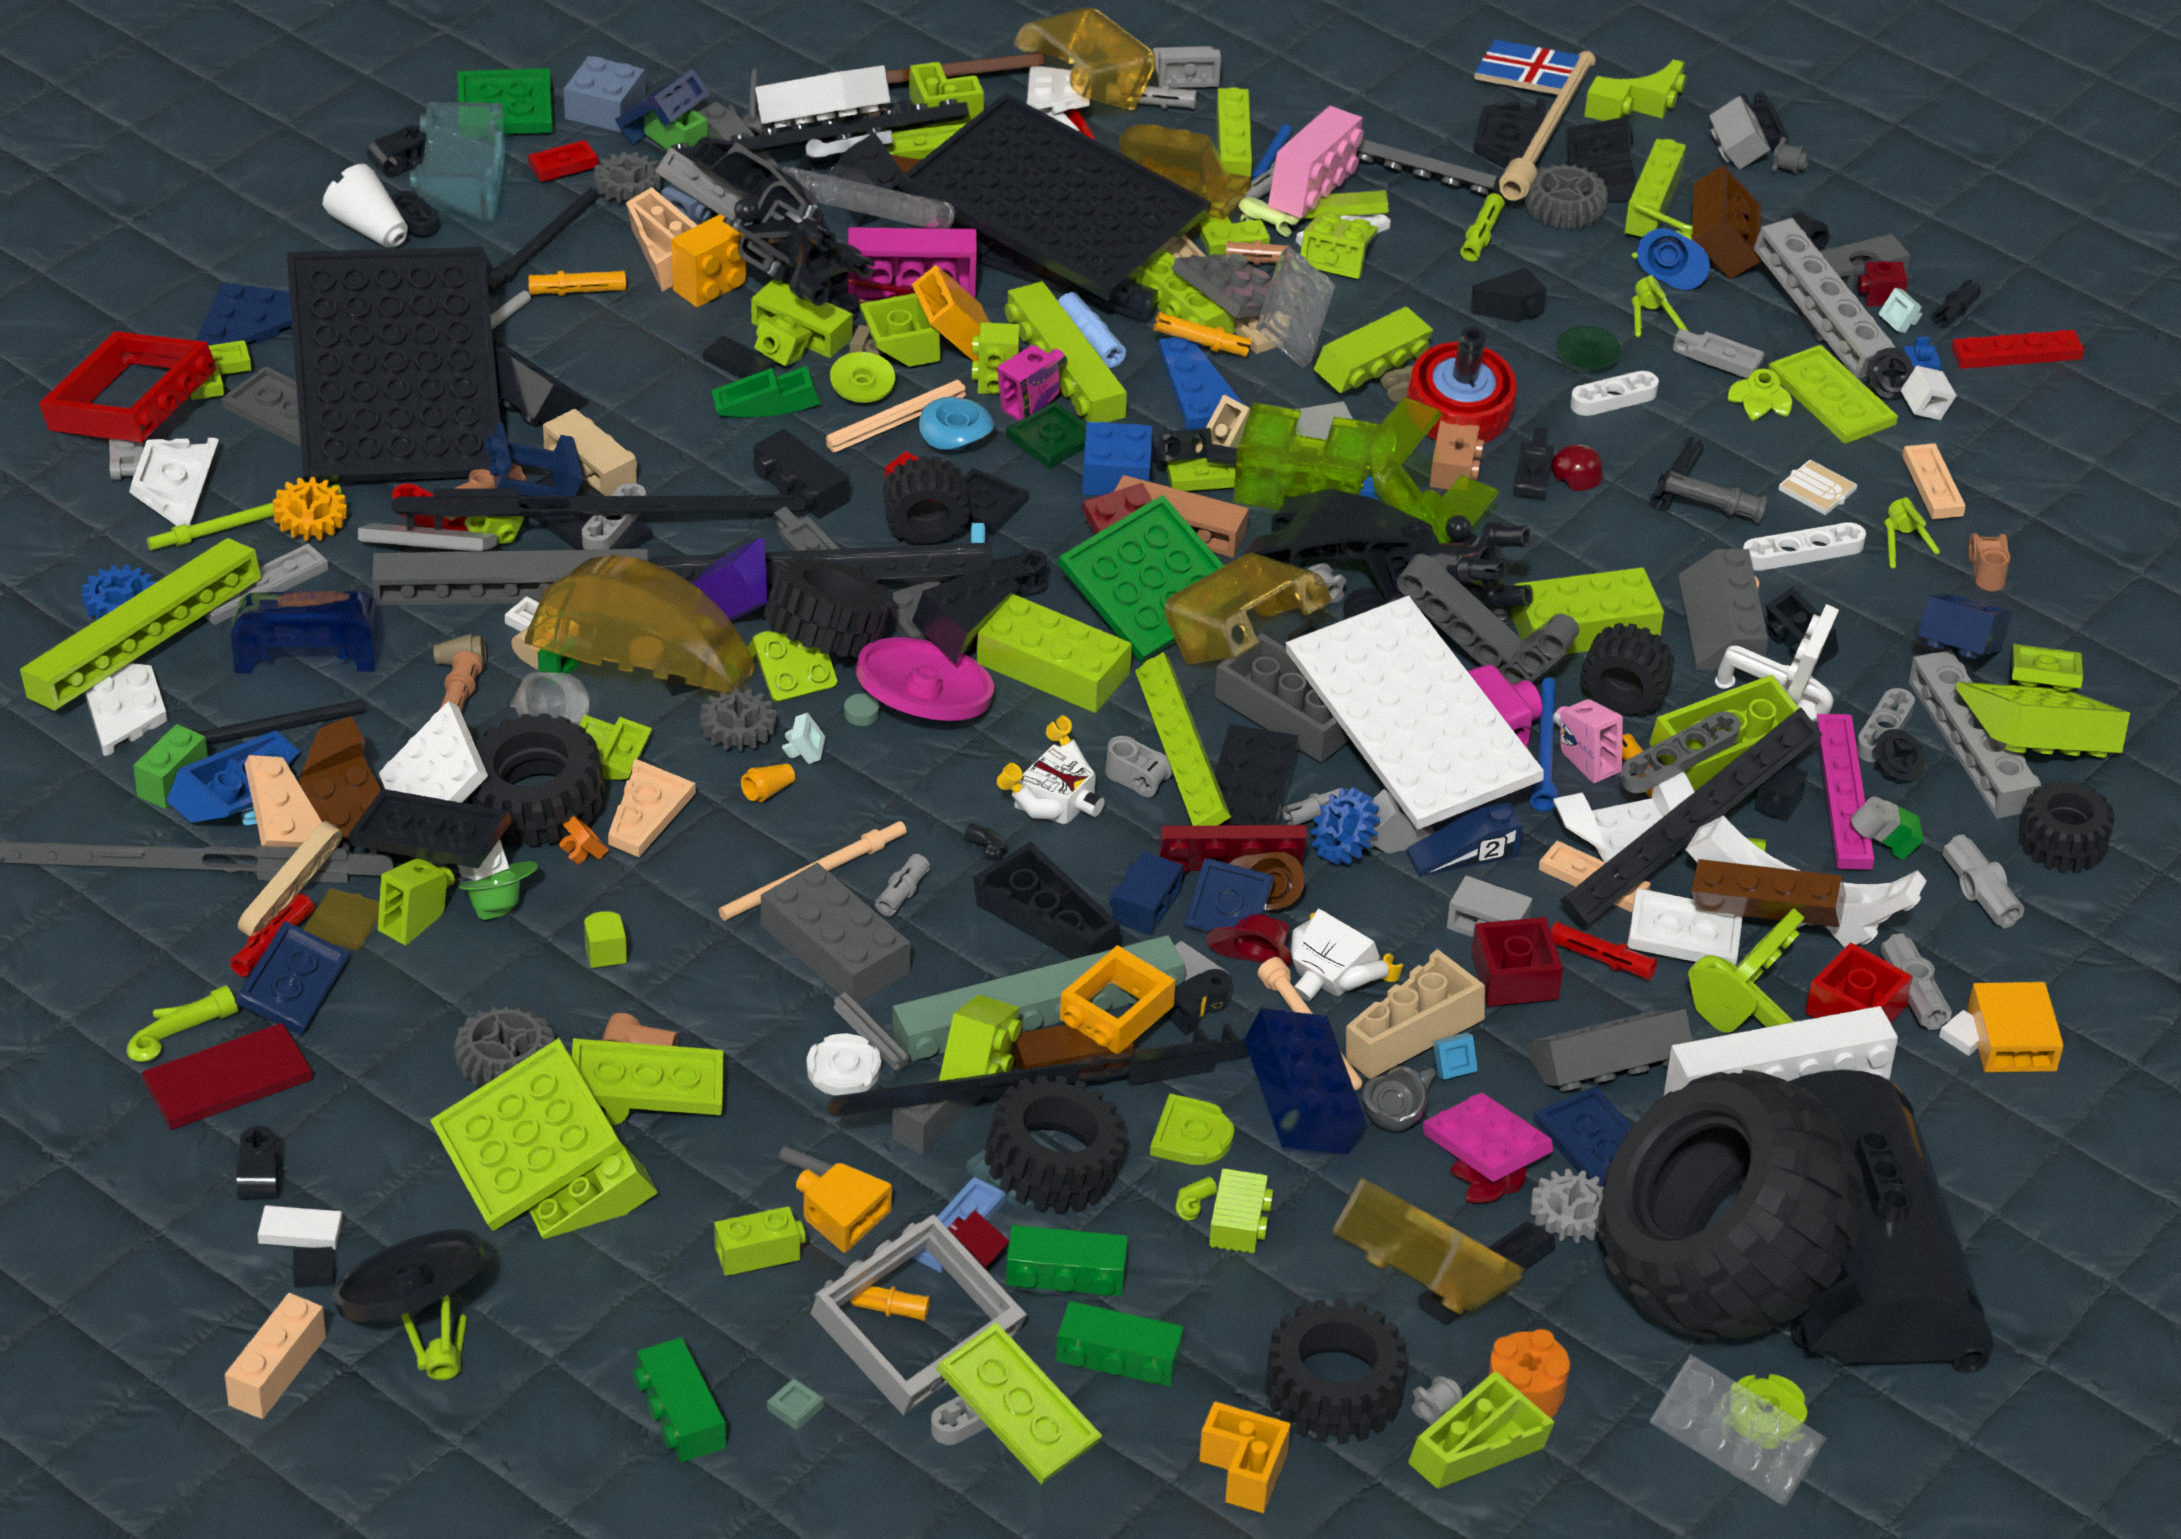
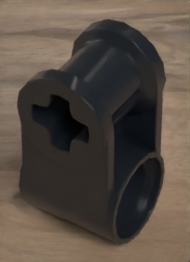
M410 125L388 136L378 138L370 144L367 156L387 177H395L414 167L422 166L429 160V152L425 149L424 143L427 137L426 130L421 126Z
M1027 550L1017 555L992 560V565L998 563L1019 584L1016 592L1017 596L1023 598L1030 595H1038L1047 589L1048 579L1045 576L1044 569L1047 567L1048 560L1043 552Z
M265 1126L250 1127L240 1137L239 1164H237L238 1199L278 1197V1160L275 1153L274 1133Z

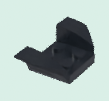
M1628 117L1567 128L1569 166L1572 167L1576 164V167L1580 169L1586 167L1588 173H1597V177L1603 179L1604 186L1607 187V203L1629 202L1637 181L1632 165L1631 144L1634 143L1633 126L1630 125Z

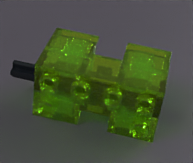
M1253 402L1238 448L1209 444L1207 461L1236 467L1233 502L1278 510L1285 502L1286 496H1298L1332 488L1359 495L1361 494V489H1364L1363 481L1367 480V477L1378 476L1383 425L1334 416L1327 440L1298 435L1301 410Z

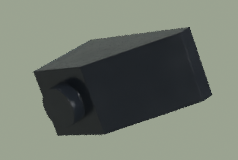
M1525 267L1473 285L1470 311L1476 315L1520 322L1544 313L1547 288Z

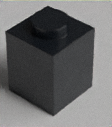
M1788 764L1784 765L1758 786L1754 810L1787 823L1803 798L1808 772Z

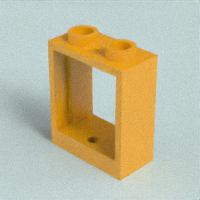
M1117 945L1061 993L1060 1020L1069 1027L1077 1029L1090 1037L1100 1046H1104L1118 1054L1174 1006L1175 979ZM1110 982L1140 999L1119 1019L1089 1002L1091 998Z

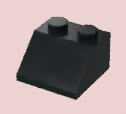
M875 132L849 147L826 177L828 183L858 227L905 200L911 194L899 187L900 177L904 174Z

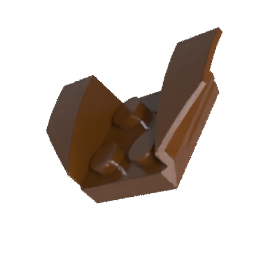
M352 715L318 730L299 781V785L321 821H328L343 832L341 841L350 840L348 834L381 791L363 756L365 740Z

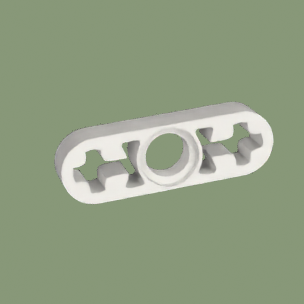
M1637 371L1580 385L1572 391L1570 407L1576 414L1591 416L1648 402L1656 397L1659 380L1651 372ZM1613 391L1621 393L1622 395H1612L1607 392Z

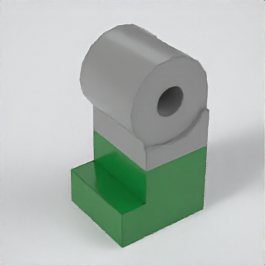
M1875 796L1870 797L1851 816L1854 828L1862 836L1869 839L1874 838L1891 847L1892 854L1902 860L1923 842L1920 817L1887 800L1885 801Z

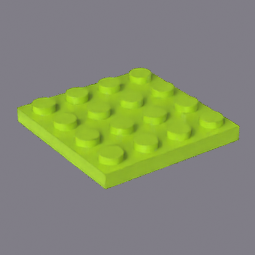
M559 1038L430 1120L492 1231L497 1230L597 1166L606 1157L614 1155L624 1148Z

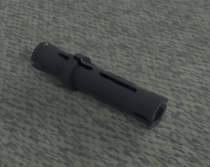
M1696 437L1686 438L1668 470L1662 472L1658 479L1659 485L1650 496V502L1654 507L1657 506L1660 500L1663 501L1659 506V510H1665L1670 506L1671 501L1677 494L1664 491L1670 471L1684 476L1688 475L1699 455L1704 450V445L1700 439H1698L1693 447L1691 445Z

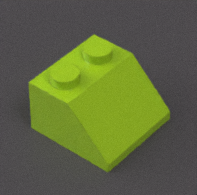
M916 293L860 304V310L878 349L909 367L940 361L939 331L930 324Z

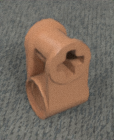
M1971 533L1968 552L1976 584L1986 591H1999L2003 589L2010 562L2006 534H1999L1998 537H1979L1977 533Z

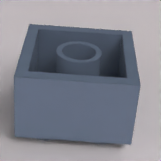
M588 56L564 88L565 119L622 132L614 119L645 98V69L605 60L601 57Z

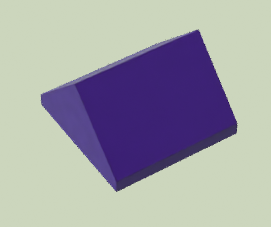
M758 538L717 559L692 583L694 589L720 623L727 624L767 604L765 539Z

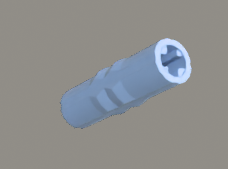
M1070 292L1058 300L1108 368L1117 366L1124 360L1126 356L1125 347L1112 334L1108 326L1101 321L1100 317L1076 293Z

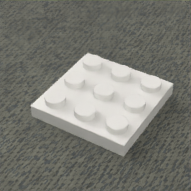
M449 701L431 717L424 727L379 772L385 789L461 803L488 776L459 707Z

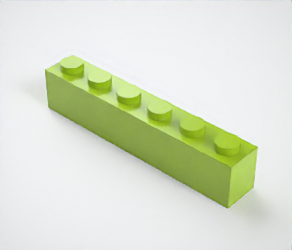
M1041 281L1008 290V304L1005 305V315L1010 323L1020 324L1019 334L1021 339L1026 341L1029 346L1036 345L1047 353L1054 349H1059L1065 354L1068 363L1059 370L1060 388L1062 394L1073 403L1077 414L1082 416L1086 422L1108 423L1126 418V390L1044 282Z

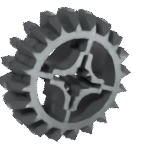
M1564 163L1561 166L1551 164L1549 169L1540 167L1531 189L1524 197L1525 207L1528 209V214L1534 216V220L1537 222L1543 221L1545 227L1552 225L1555 226L1556 230L1558 228H1566L1568 231L1570 228L1581 230L1583 225L1592 227L1593 222L1600 221L1607 208L1608 192L1607 187L1604 186V180L1598 178L1595 172L1588 173L1586 167L1580 169L1576 167V164L1572 167L1566 166Z
M507 1004L504 1009L496 1010L491 1006L488 1013L478 1010L476 1017L466 1018L464 1026L458 1030L457 1038L455 1039L456 1043H454L456 1065L458 1070L462 1071L464 1079L472 1080L474 1087L478 1088L486 1085L555 1041L552 1028L548 1027L546 1018H538L535 1010L525 1013L522 1005L516 1010L510 1009Z

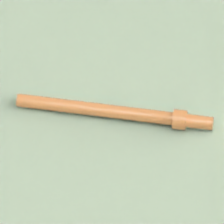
M898 821L880 831L877 829L871 830L863 834L861 840L718 909L719 914L726 921L760 905L762 893L817 862L827 871H830L867 852L873 854L884 849L886 843L906 834V827L902 821Z

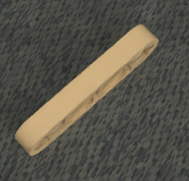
M328 821L319 824L245 910L238 922V929L249 937L254 932L261 931L294 899L335 851L342 839L343 832Z

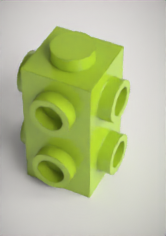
M790 1206L714 1222L715 1250L724 1276L800 1260V1244L805 1243V1232L801 1220H794Z

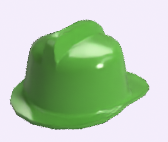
M533 861L513 863L508 865V869L477 881L471 880L461 883L458 887L468 891L471 904L476 910L479 919L487 920L500 917L509 913L518 904L520 881L535 872L538 864Z

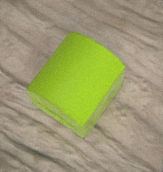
M603 911L588 916L584 920L585 950L590 968L627 963L626 936L620 915L614 912Z

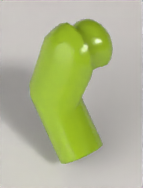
M1208 1176L1178 1191L1175 1210L1179 1217L1184 1220H1194L1201 1210V1200L1217 1193V1186L1212 1177Z

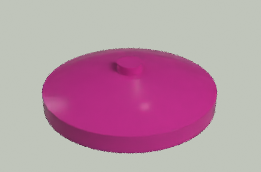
M905 637L879 639L874 643H869L861 650L856 665L857 679L868 693L892 708L922 718L954 721L976 717L988 709L994 692V682L990 674L974 659L963 654L961 660L955 664L933 642Z

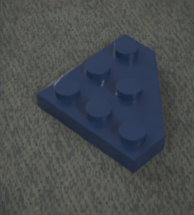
M221 283L196 341L208 342V345L245 340V343L254 341L256 344L279 336V330L291 326L289 291L270 289L268 287L244 286L236 283Z

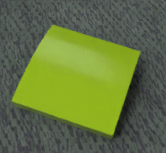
M584 714L579 725L586 729V732L596 742L604 779H629L632 773L633 762L635 759H639L652 732V728L619 717L616 724L612 725Z

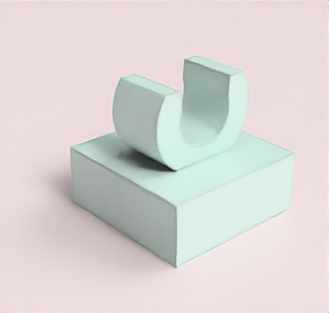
M1894 288L1878 313L1895 330L1906 333L1911 324L1916 325L1923 315L1919 312L1922 307L1905 291Z
M808 712L796 716L793 729L785 733V737L790 743L782 745V749L789 758H794L801 754L808 764L821 760L825 735Z

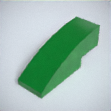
M808 366L777 377L773 368L711 390L717 413L720 416H774L801 411L821 404Z

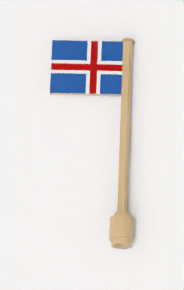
M1494 40L1475 72L1474 79L1559 94L1524 156L1512 160L1503 173L1499 186L1505 198L1519 200L1528 194L1537 177V169L1534 164L1588 69L1594 65L1595 56L1593 53L1583 51L1576 55L1500 40Z

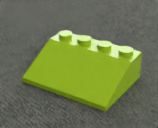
M1957 682L1956 684L1957 691L1991 738L2006 743L2005 749L2025 753L2028 747L2032 748L2035 752L2053 754L2054 749H2059L2061 753L2080 756L2081 751H2086L2087 754L2097 757H2107L2108 752L2122 753L2130 716L2128 711L2070 690L2063 691L2047 687Z

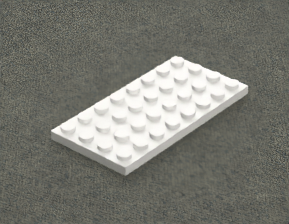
M1409 596L1286 642V652L1417 830L1543 780L1544 770Z

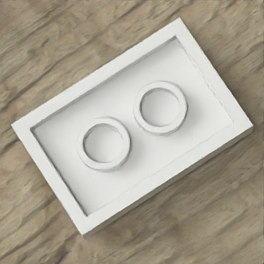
M1637 888L1627 945L1630 949L1697 962L1705 955H1715L1736 965L1743 916L1696 910L1694 899Z

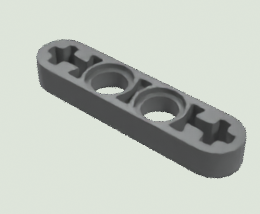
M1729 712L1715 713L1631 757L1622 766L1621 783L1623 787L1633 793L1645 792L1732 746L1739 738L1740 721L1738 717ZM1697 739L1703 742L1705 746L1702 749L1693 750L1687 747L1685 743L1688 740ZM1660 755H1670L1675 758L1676 762L1671 765H1663L1657 761V757Z

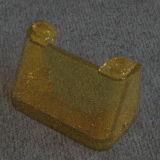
M1082 7L1028 22L1022 26L1014 42V45L1028 53L1036 51L1058 57L1064 62L1071 64L1075 61L1070 72V85L1074 91L1082 97L1130 110L1135 109L1155 66V55L1150 48L1102 12L1090 7Z

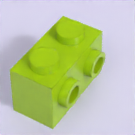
M981 322L980 335H973L972 354L979 355V361H973L972 380H978V393L1000 395L997 367L1019 353L1020 324Z

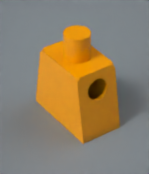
M842 1163L835 1164L822 1177L806 1169L800 1174L796 1182V1189L804 1193V1217L806 1221L844 1253L849 1251L892 1211L891 1184Z

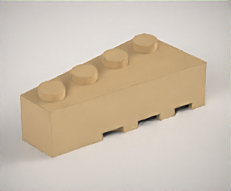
M1437 949L1430 955V961L1425 966L1418 965L1410 972V978L1401 986L1395 984L1388 990V997L1381 1003L1374 1002L1346 1026V1059L1352 1066L1371 1079L1434 1046L1433 1041L1451 1037L1484 1020L1485 985Z

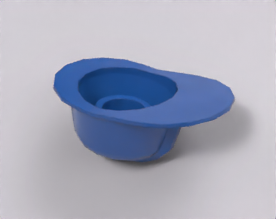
M1666 228L1654 229L1645 234L1639 242L1637 256L1643 270L1668 285L1681 290L1694 289L1701 285L1708 277L1710 262L1706 251L1698 243L1680 233Z

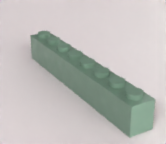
M1169 935L1121 947L1175 979V986L1184 982L1185 964ZM1111 950L894 1005L892 1032L897 1042L910 1054L909 1061L945 1053L953 1013L978 994L1020 1007L1018 1020L1022 1022L1020 1033L1063 1022L1060 1020L1061 993ZM1110 982L1091 998L1089 1002L1106 1011L1135 1004L1140 999Z

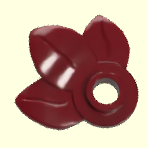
M1458 1160L1450 1168L1452 1175L1471 1183L1466 1193V1202L1468 1203L1495 1201L1503 1194H1512L1519 1191L1526 1180L1525 1166L1494 1182L1462 1160Z

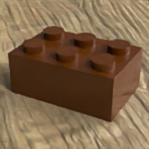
M1722 165L1694 183L1692 198L1693 233L1691 238L1704 248L1714 267L1718 271H1723L1732 279L1761 261V258L1754 250L1761 230V204L1727 167Z

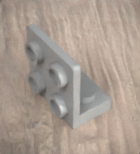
M1210 46L1153 49L1159 87L1170 85V88L1177 89L1180 87L1207 88L1219 86L1220 50H1213Z

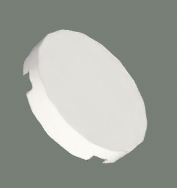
M848 1033L830 1035L825 1037L824 1042L818 1046L815 1043L810 1048L807 1056L808 1078L816 1088L831 1095L837 1096L865 1092L878 1081L880 1076V1052L876 1047L874 1049L868 1044L869 1041L861 1036Z

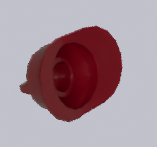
M1251 914L1241 919L1235 927L1214 928L1208 932L1206 937L1208 946L1226 957L1261 964L1271 958L1279 957L1286 965H1289L1292 959L1291 953L1286 947L1289 925L1286 922L1266 915Z

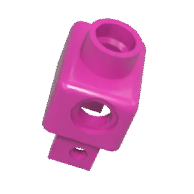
M1485 665L1468 670L1467 672L1528 749L1532 721L1538 720L1542 715V702L1535 686L1528 680L1511 685L1493 665Z

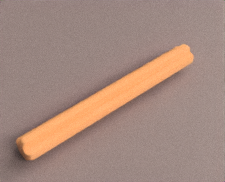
M954 380L830 433L826 436V446L833 453L839 452L920 417L924 407L933 400L942 397L964 398L966 395L965 385L960 380Z

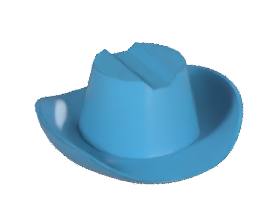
M942 397L933 400L924 407L919 421L920 433L923 439L931 446L945 450H962L965 446L972 444V442L985 437L995 427L990 413L982 405L959 397Z

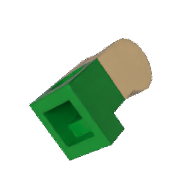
M534 622L512 638L511 644L516 655L522 661L556 682H559L579 667L578 641L568 635L560 638L553 633H549L540 623ZM561 661L565 663L563 667H561Z

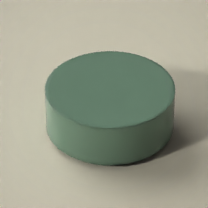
M868 694L852 695L844 703L845 719L856 726L871 725L879 717V702L875 697Z

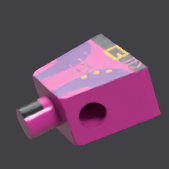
M1031 345L997 367L1002 411L1020 421L1044 408L1060 391L1059 370L1068 363L1065 354L1059 349H1054L1047 353L1038 346Z

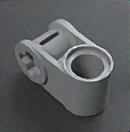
M1117 736L1108 743L1105 774L1112 781L1136 791L1141 796L1152 797L1158 791V785L1173 775L1166 755L1138 743L1131 737Z

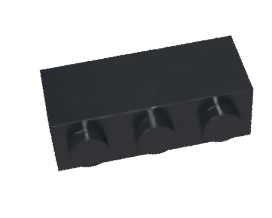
M782 429L754 445V471L777 487L781 493L800 496L806 502L805 510L812 513L818 519L849 503V476L787 430Z

